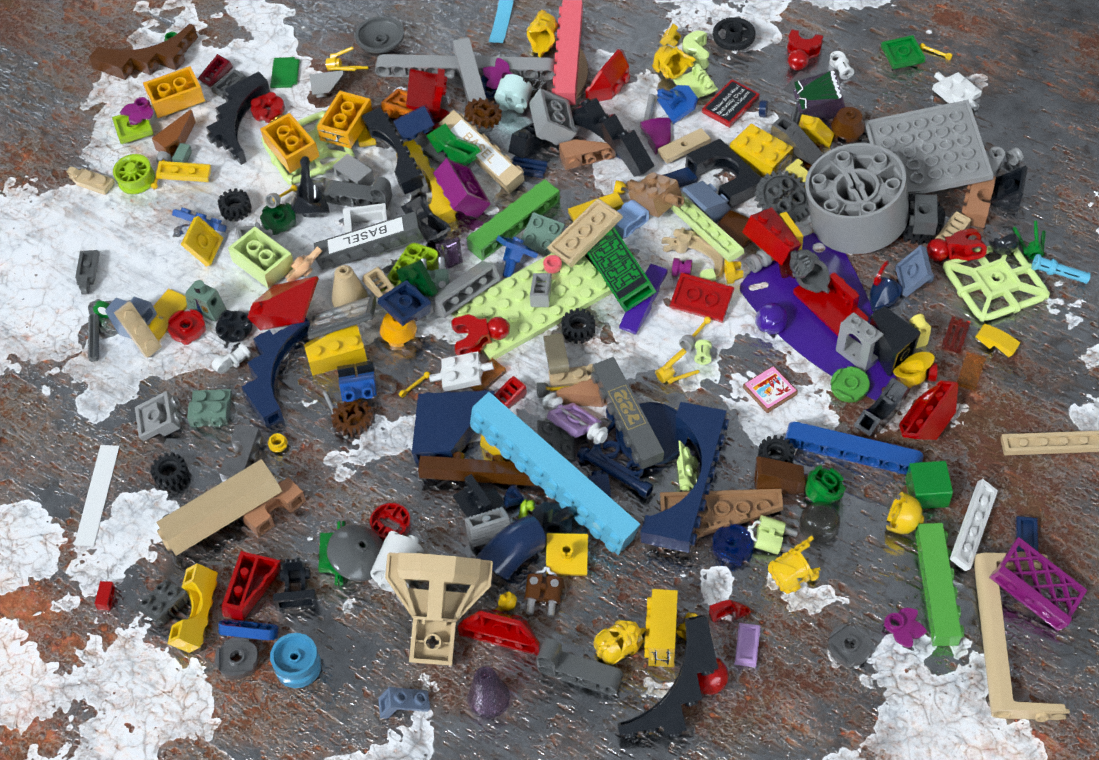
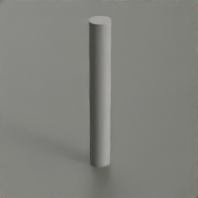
M649 94L643 121L651 119L655 101L654 94Z

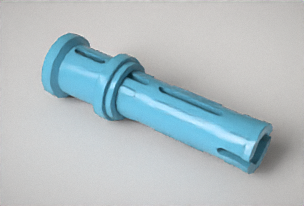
M1036 254L1031 267L1032 270L1038 269L1046 272L1047 275L1057 274L1084 284L1089 282L1091 276L1089 272L1059 264L1055 259L1049 260L1041 257L1040 254Z

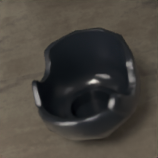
M1009 234L1001 240L994 238V242H988L995 254L1008 255L1018 247L1019 238L1016 234Z

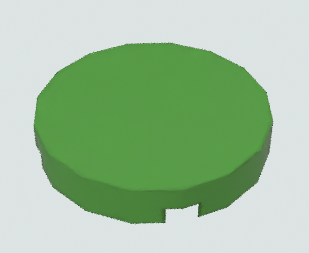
M850 366L838 369L833 374L830 385L835 397L850 403L860 401L868 394L870 382L864 371Z

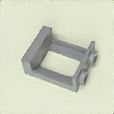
M853 312L841 322L836 351L859 369L866 372L878 361V356L873 354L874 345L884 334ZM848 335H855L860 340L861 344Z

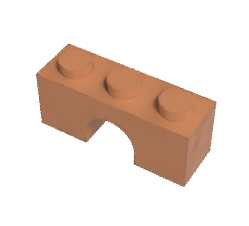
M993 176V180L967 186V190H970V193L966 192L964 203H967V206L963 205L961 214L971 219V226L985 227L990 203L981 200L990 202L996 180L995 176Z
M289 477L278 482L283 492L242 516L244 523L258 538L275 526L270 515L273 509L282 507L291 514L306 502L303 491Z

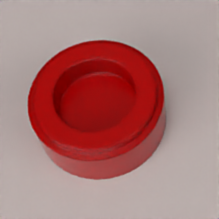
M933 363L927 369L928 382H936L937 363Z

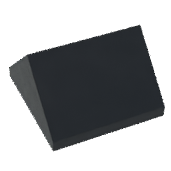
M1026 165L996 177L990 203L992 206L1019 210L1028 170Z

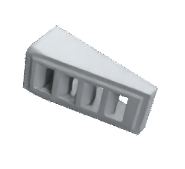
M533 273L530 291L531 307H549L552 273Z

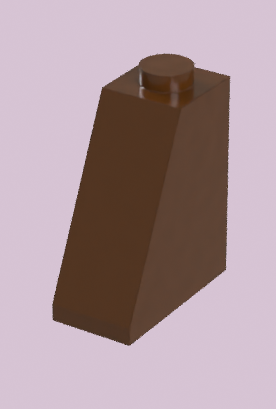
M756 457L754 472L755 489H781L782 494L804 493L808 474H804V466L765 457Z

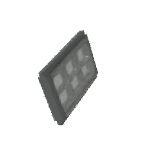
M369 296L312 316L308 338L313 339L372 320L377 303L376 297Z

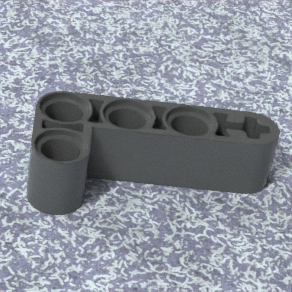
M376 177L373 186L330 180L325 187L323 196L328 203L348 207L385 203L387 210L392 199L390 181L385 177Z
M550 638L544 639L536 659L537 669L544 675L609 695L617 694L624 675L618 668L563 652L562 645Z

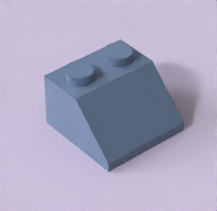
M704 181L685 186L682 189L692 202L716 224L731 209L727 204L729 200L722 193L718 195L716 193L717 189L711 183L707 185Z

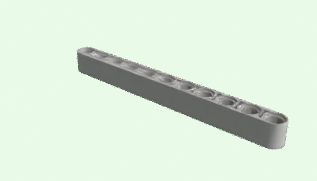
M381 54L377 57L375 73L381 77H409L410 69L437 74L438 68L445 69V76L447 78L461 79L455 56ZM474 56L480 78L484 75L482 69L489 66L495 67L497 58L506 61L509 64V71L514 75L523 77V80H552L553 76H555L554 64L556 62L552 58Z

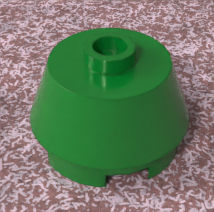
M822 465L817 466L808 474L805 486L806 495L815 504L828 506L843 497L846 490L842 483L844 478L833 468L827 470L822 468Z

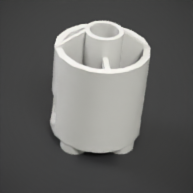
M394 531L388 533L370 572L371 577L380 588L389 592L394 591L385 578L387 554L389 552L424 554V549L418 544L419 539L412 535L406 537ZM406 580L408 588L410 587L412 580Z

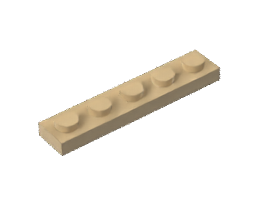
M1099 431L1002 434L1001 444L1004 455L1099 452Z

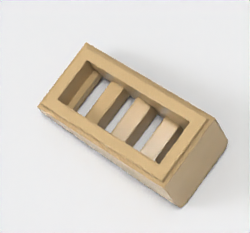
M956 211L936 238L945 240L944 236H951L960 230L969 229L971 219Z
M379 267L363 275L362 281L378 298L395 288ZM385 287L388 288V289H386V290L383 291V292L380 291V290H382V289L385 288Z

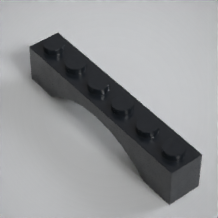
M381 107L362 115L364 124L371 137L388 144L397 153V165L394 173L404 195L423 187V173L420 168L416 169V161L413 157H409L411 154L408 147L402 145L404 142L400 134L396 135V127L393 123H389L391 120L388 113H384Z

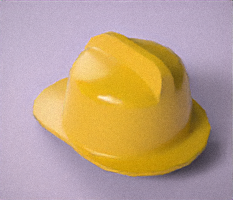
M930 352L915 353L897 366L893 373L900 378L903 384L912 388L925 381L926 370L934 363L935 357Z

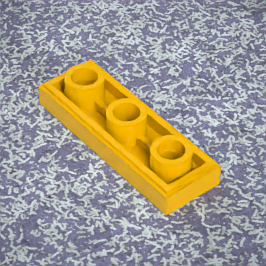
M617 192L599 198L616 211L621 209L624 204ZM596 199L568 208V213L573 222Z

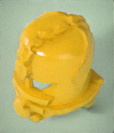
M546 10L539 11L527 28L528 40L531 43L533 52L538 53L539 58L556 43L555 32H557L558 23L555 17L547 13Z
M666 45L661 46L655 53L652 67L657 73L661 71L666 79H676L688 67H692L696 59L684 53L681 49L679 50L677 46L673 48Z
M813 536L803 540L802 543L797 544L794 548H791L788 552L783 553L782 556L769 563L768 571L781 592L783 591L786 594L796 592L801 588L800 583L803 581L806 583L809 580L814 581L820 577V567L811 569L801 554L803 550L811 546L810 542L814 540Z
M617 620L615 625L608 629H603L596 635L594 647L597 657L602 659L605 664L611 665L621 661L628 654H636L644 642L642 635L646 629L644 627L639 628L634 621Z

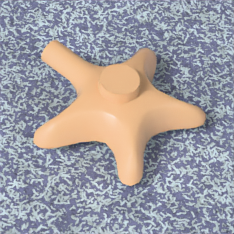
M317 246L311 254L297 257L291 264L293 269L285 275L286 281L292 282L301 276L307 277L313 270L311 265L321 254L322 250Z

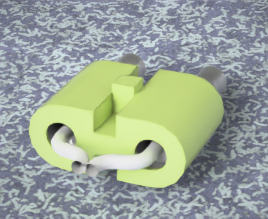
M761 515L759 521L757 520L752 526H748L747 531L751 533V538L754 540V548L778 555L780 551L785 553L792 548L782 545V535L787 534L796 537L798 530L785 527L786 523ZM756 524H758L756 530L757 535L754 537V532L752 529L756 526Z

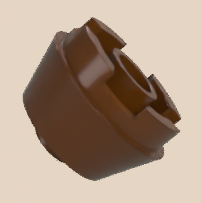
M853 107L840 109L831 121V129L837 139L838 137L846 139V142L858 140L865 131L862 113Z

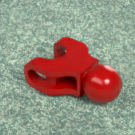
M791 29L787 50L790 53L787 61L790 68L795 71L803 70L808 65L809 59L819 56L824 35L815 34L811 39H804L799 36V30Z
M977 229L960 230L951 236L945 237V240L940 238L933 239L927 245L928 257L933 261H942L947 257L950 260L960 259L969 261L983 258L987 253V247L981 240V234ZM971 235L976 236L974 240L968 239ZM981 247V250L974 252L972 248Z
M467 314L456 317L451 321L452 329L456 333H468L466 338L456 342L455 353L457 355L477 351L479 353L486 344L492 343V339L502 340L510 332V324L503 317H494L487 322L486 318L478 319L473 315Z

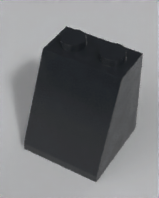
M883 306L879 311L876 310L872 313L870 325L884 334L875 343L873 353L878 356L879 363L890 377L897 366L914 354L921 332Z

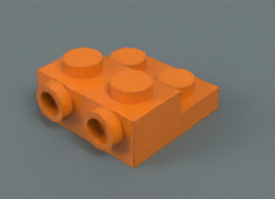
M396 89L381 102V109L384 113H388L389 118L397 119L413 111L406 107L407 91Z

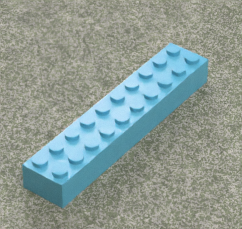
M488 392L472 407L471 428L476 433L482 434L489 445L499 449L501 455L505 459H510L520 472H525L533 484L542 487L545 494L551 499L554 498L562 509L566 506L570 507L575 520L580 525L586 526L593 537L603 541L609 551L619 555L635 539L640 523L495 396Z

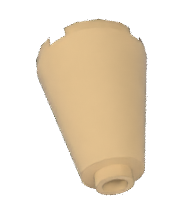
M342 265L336 268L331 297L334 308L368 298L366 289L350 266Z

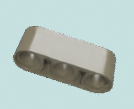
M563 335L543 336L550 375L569 372Z

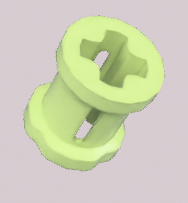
M703 339L696 341L695 348L697 354L694 361L700 365L709 364L711 362L710 349L712 348V343Z

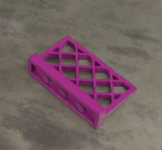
M1020 537L1014 541L997 569L989 577L1057 631L1070 624L1071 616L1087 592V589ZM1018 546L1025 550L1026 557H1018L1016 550ZM1033 560H1038L1042 563L1043 570L1036 571ZM1019 561H1028L1030 571L1022 572ZM1007 562H1014L1017 572H1012L1006 568ZM1055 573L1059 577L1061 584H1053L1050 574ZM1045 574L1047 585H1039L1037 575ZM1031 575L1034 585H1028L1024 581L1023 576ZM1067 587H1073L1079 592L1077 597L1070 598ZM1054 588H1062L1064 598H1056ZM1041 589H1049L1051 599H1046L1042 596ZM1058 602H1066L1067 613L1059 609Z

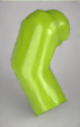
M526 499L521 503L518 519L529 515V510L533 511L535 508L533 500L528 501Z

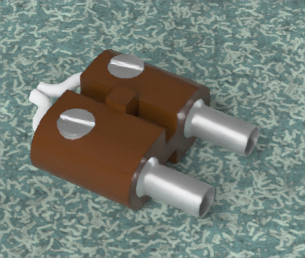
M544 567L543 570L537 571L535 574H528L524 600L528 601L526 611L528 615H533L535 603L545 602V604H548L547 616L554 617L555 607L560 604L564 579L551 572L549 567ZM546 570H547V572L550 574V575H548V577H545V576H543V574H542V573H544Z

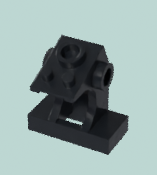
M299 557L291 560L284 559V563H281L280 579L281 582H285V590L283 593L273 594L276 610L318 606L315 589L307 590V579L311 578L310 567H306V564L300 561ZM301 582V590L291 592V583Z

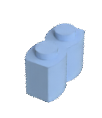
M635 200L625 202L621 209L617 210L623 218L614 228L621 237H628L649 220V210Z

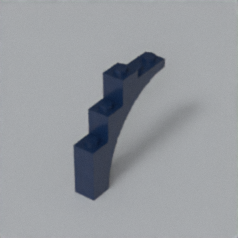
M305 318L304 322L291 324L275 334L268 330L253 338L260 356L253 358L247 363L255 380L249 381L246 385L242 386V390L246 400L266 428L284 419L281 409L275 400L274 384L276 375L289 351L300 340L308 336L310 322L307 318Z

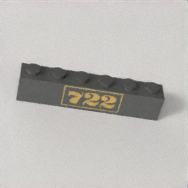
M611 357L593 364L592 373H590L591 379L594 384L597 383L602 400H606L609 414L613 415L616 419V428L618 431H622L626 447L631 448L635 464L638 463L642 470L662 462L664 451L615 358Z

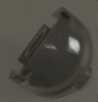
M817 501L810 503L800 515V531L804 537L805 535L807 537L813 536L814 540L812 542L814 543L830 542L840 530V515L827 502Z

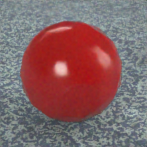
M716 658L718 669L714 670L713 674L702 676L701 673H697L701 693L705 695L719 693L728 682V669L718 658Z

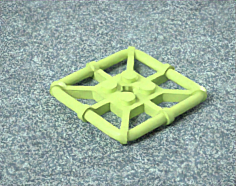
M323 110L297 121L301 126L318 120L314 130L307 132L316 142L320 156L310 162V164L314 163L317 167L310 170V178L318 174L323 175L326 171L333 169V165L346 154L352 157L355 156L352 148L343 147L345 152L333 150L327 147L330 143L320 141L317 125L326 113ZM262 136L263 146L271 157L272 164L277 167L283 179L289 185L299 183L301 178L299 173L302 168L300 167L291 174H288L283 164L264 143ZM328 156L339 158L324 165L319 161Z
M987 246L986 254L992 253L991 247ZM1018 247L1012 253L1021 266L1015 269H1011L1006 262L1007 255H1002L1001 259L990 263L985 256L976 259L982 265L976 268L961 265L960 263L966 261L960 259H951L944 262L943 269L957 289L958 296L964 299L979 321L993 320L1012 312L1015 314L1020 312L1021 309L1049 298L1050 292L1035 270L1031 269L1032 263L1026 260ZM976 248L972 251L979 252L981 249ZM953 271L972 276L975 283L963 286ZM1024 273L1028 274L1036 286L1021 282L1017 276ZM993 277H995L996 279H1000V280H999V281H994V280H993ZM981 289L987 299L982 312L969 295L970 292ZM1020 290L1037 296L1017 302L1011 293ZM1004 296L1010 305L987 313L991 300Z

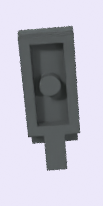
M98 250L80 251L75 278L82 295L89 294L90 285H93L96 279L100 256Z

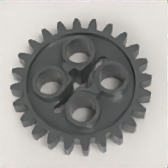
M781 170L777 174L774 171L770 175L767 173L756 186L757 190L754 194L757 196L754 200L759 202L757 208L762 207L763 211L772 207L779 216L780 213L787 212L794 223L800 222L809 212L806 188H804L805 182H799L801 177L795 179V173L789 176L788 171L782 174Z

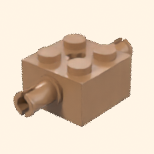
M651 172L640 182L633 179L627 181L626 186L627 190H630L628 191L630 199L635 200L649 210L650 215L659 218L673 205L681 207L684 204V197L681 194L678 181Z

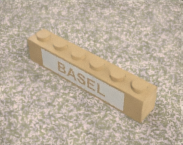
M453 110L439 123L440 126L446 123L457 138L479 147L481 152L476 155L477 159L474 161L509 194L525 181L524 171L521 167L513 165L510 157L506 154H501L499 147L489 143L490 140L485 134L481 135L475 125L469 124L462 113L458 114Z

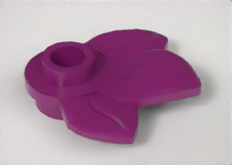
M497 58L495 67L489 66L482 69L484 76L488 79L487 87L497 89L500 79H503L505 75L512 74L506 61Z
M139 97L134 103L124 106L120 111V115L129 116V123L137 125L143 119H151L153 109L149 100L145 97Z
M903 608L898 613L887 615L884 620L886 630L893 633L895 641L904 647H912L913 639L920 638L927 633L926 628L915 620L918 610ZM895 622L898 626H893L891 623Z

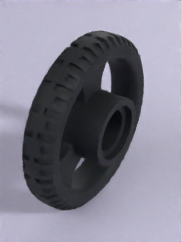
M738 17L722 19L713 28L715 43L721 48L730 51H739L749 47L754 42L756 36L754 26L747 20ZM721 29L726 30L725 39H722L718 34Z

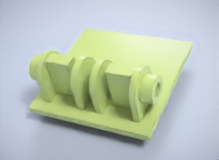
M698 63L693 64L692 72L673 79L676 86H690L697 98L718 91L714 82L702 68L701 64Z
M678 441L680 456L677 459L679 484L682 492H688L693 489L699 478L696 471L698 461L695 456L691 455L689 448L685 447L681 441Z

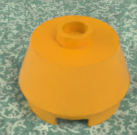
M386 313L380 326V335L390 346L402 347L404 343L414 339L417 326L414 320L402 326L389 313Z

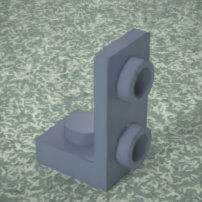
M388 687L378 698L380 718L388 719L397 709L422 712L430 710L427 690Z

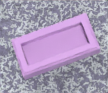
M739 623L734 665L756 667L760 625Z

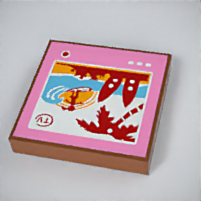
M774 365L743 384L744 390L766 413L771 412L798 394V390Z

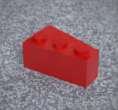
M772 207L751 215L742 231L781 266L789 263L791 252L794 250L798 251L801 243Z

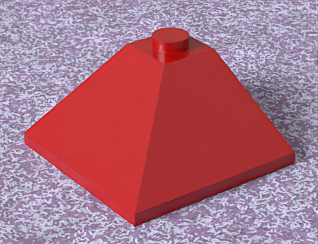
M314 276L273 285L252 303L247 318L260 331L304 322L319 278Z

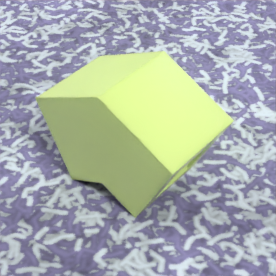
M713 268L701 271L700 278L716 282Z

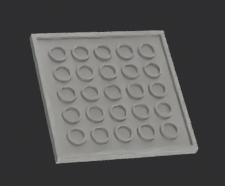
M969 99L864 121L869 144L878 145L890 150L903 163L906 172L908 196L909 194H924L993 180V172Z

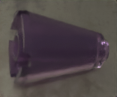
M487 666L481 667L475 672L468 690V705L472 712L479 717L495 718L503 714L508 708L510 701L509 688L492 668Z

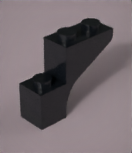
M420 196L401 206L404 214L416 211L422 224L423 236L426 242L431 240L433 243L440 241L448 236L447 232L452 230L448 223L434 215L427 208Z

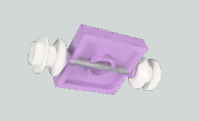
M555 393L547 394L543 398V409H549L547 419L568 432L570 436L576 438L587 433V438L589 440L594 439L595 444L603 443L607 439L608 429L606 427L601 428L602 421L575 403L563 406V399L557 397Z

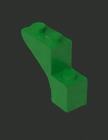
M446 123L426 135L437 153L443 150L450 160L464 166L477 159L476 155L481 152L477 145L457 138Z

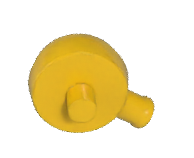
M512 592L501 594L498 607L495 610L502 612L503 610L509 611L515 608L517 602L515 594Z

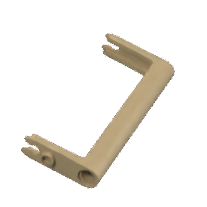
M1017 552L1018 557H1026L1025 552ZM979 553L975 555L974 570L991 716L1000 719H1035L1038 722L1067 719L1066 715L1063 714L1070 713V711L1065 708V704L1016 702L1013 700L1000 588L997 583L989 578L992 572L997 569L1006 553ZM1033 560L1035 570H1041L1042 563L1038 560ZM1019 561L1022 570H1030L1028 561ZM1007 562L1005 565L1009 570H1016L1014 562Z

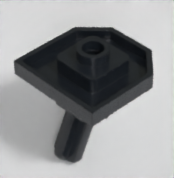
M543 502L533 509L532 516L542 526L546 542L547 533L571 534L573 511H571L570 507L566 506L562 509L558 503Z

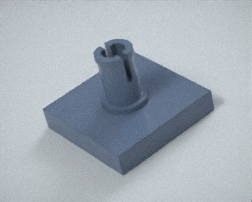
M922 245L895 265L898 281L902 287L901 295L906 297L925 282L931 283L934 279L927 249Z

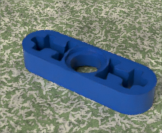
M225 619L219 621L218 633L224 636L275 640L278 638L279 627L274 624Z

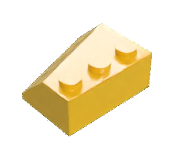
M357 324L316 337L304 344L312 376L335 370L337 366L367 361Z

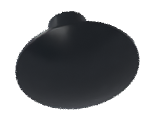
M230 310L222 312L215 327L218 337L230 343L245 339L250 334L253 326L252 322L247 318L248 313Z

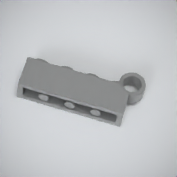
M481 261L440 289L437 294L428 297L431 302V311L427 315L435 312L436 316L446 318L498 282L501 278L494 263Z

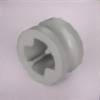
M1015 147L1006 152V159L1013 166L1024 159L1023 153L1019 148Z

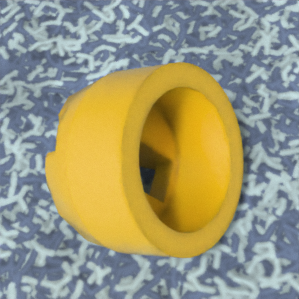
M616 180L614 192H617L619 195L624 194L626 191L622 190V187L627 188L626 184Z

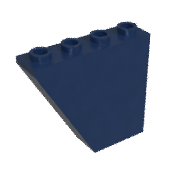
M448 391L444 393L427 392L418 394L412 444V455L415 463H419L420 456L453 458L455 452H462L476 433L470 425L472 407L488 392L496 397L495 391Z

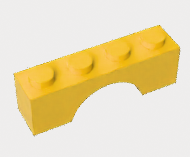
M198 563L186 569L182 588L187 591L191 600V614L188 619H183L172 625L167 644L187 653L201 647L204 641V629L208 624V612L213 604L212 596L217 586L218 572Z

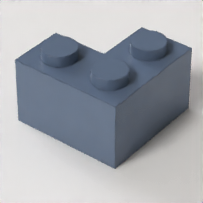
M134 296L130 302L148 326L157 315V312L151 302ZM116 297L106 308L105 312L118 334L132 339L114 314L115 311L128 301Z

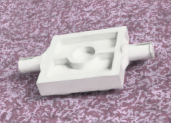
M940 72L934 75V78L939 82L933 85L932 90L946 102L953 103L969 99L971 108L974 111L979 109L980 105L974 100L981 96L982 91L959 72L949 77L943 76Z
M477 351L441 359L442 369L440 373L429 375L431 383L442 380V388L444 392L481 385L483 371L494 370L493 362L481 364L480 355Z

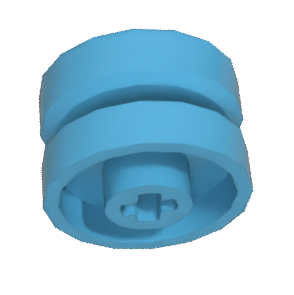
M289 633L279 638L273 645L270 652V661L282 684L291 688H303L313 683L319 676L321 658L314 641L310 637L301 633Z

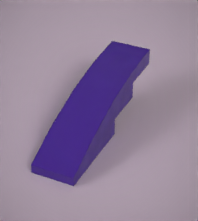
M654 264L649 265L645 274L657 292L625 312L619 329L637 334L652 309V303L659 293L660 285L665 279L668 269Z

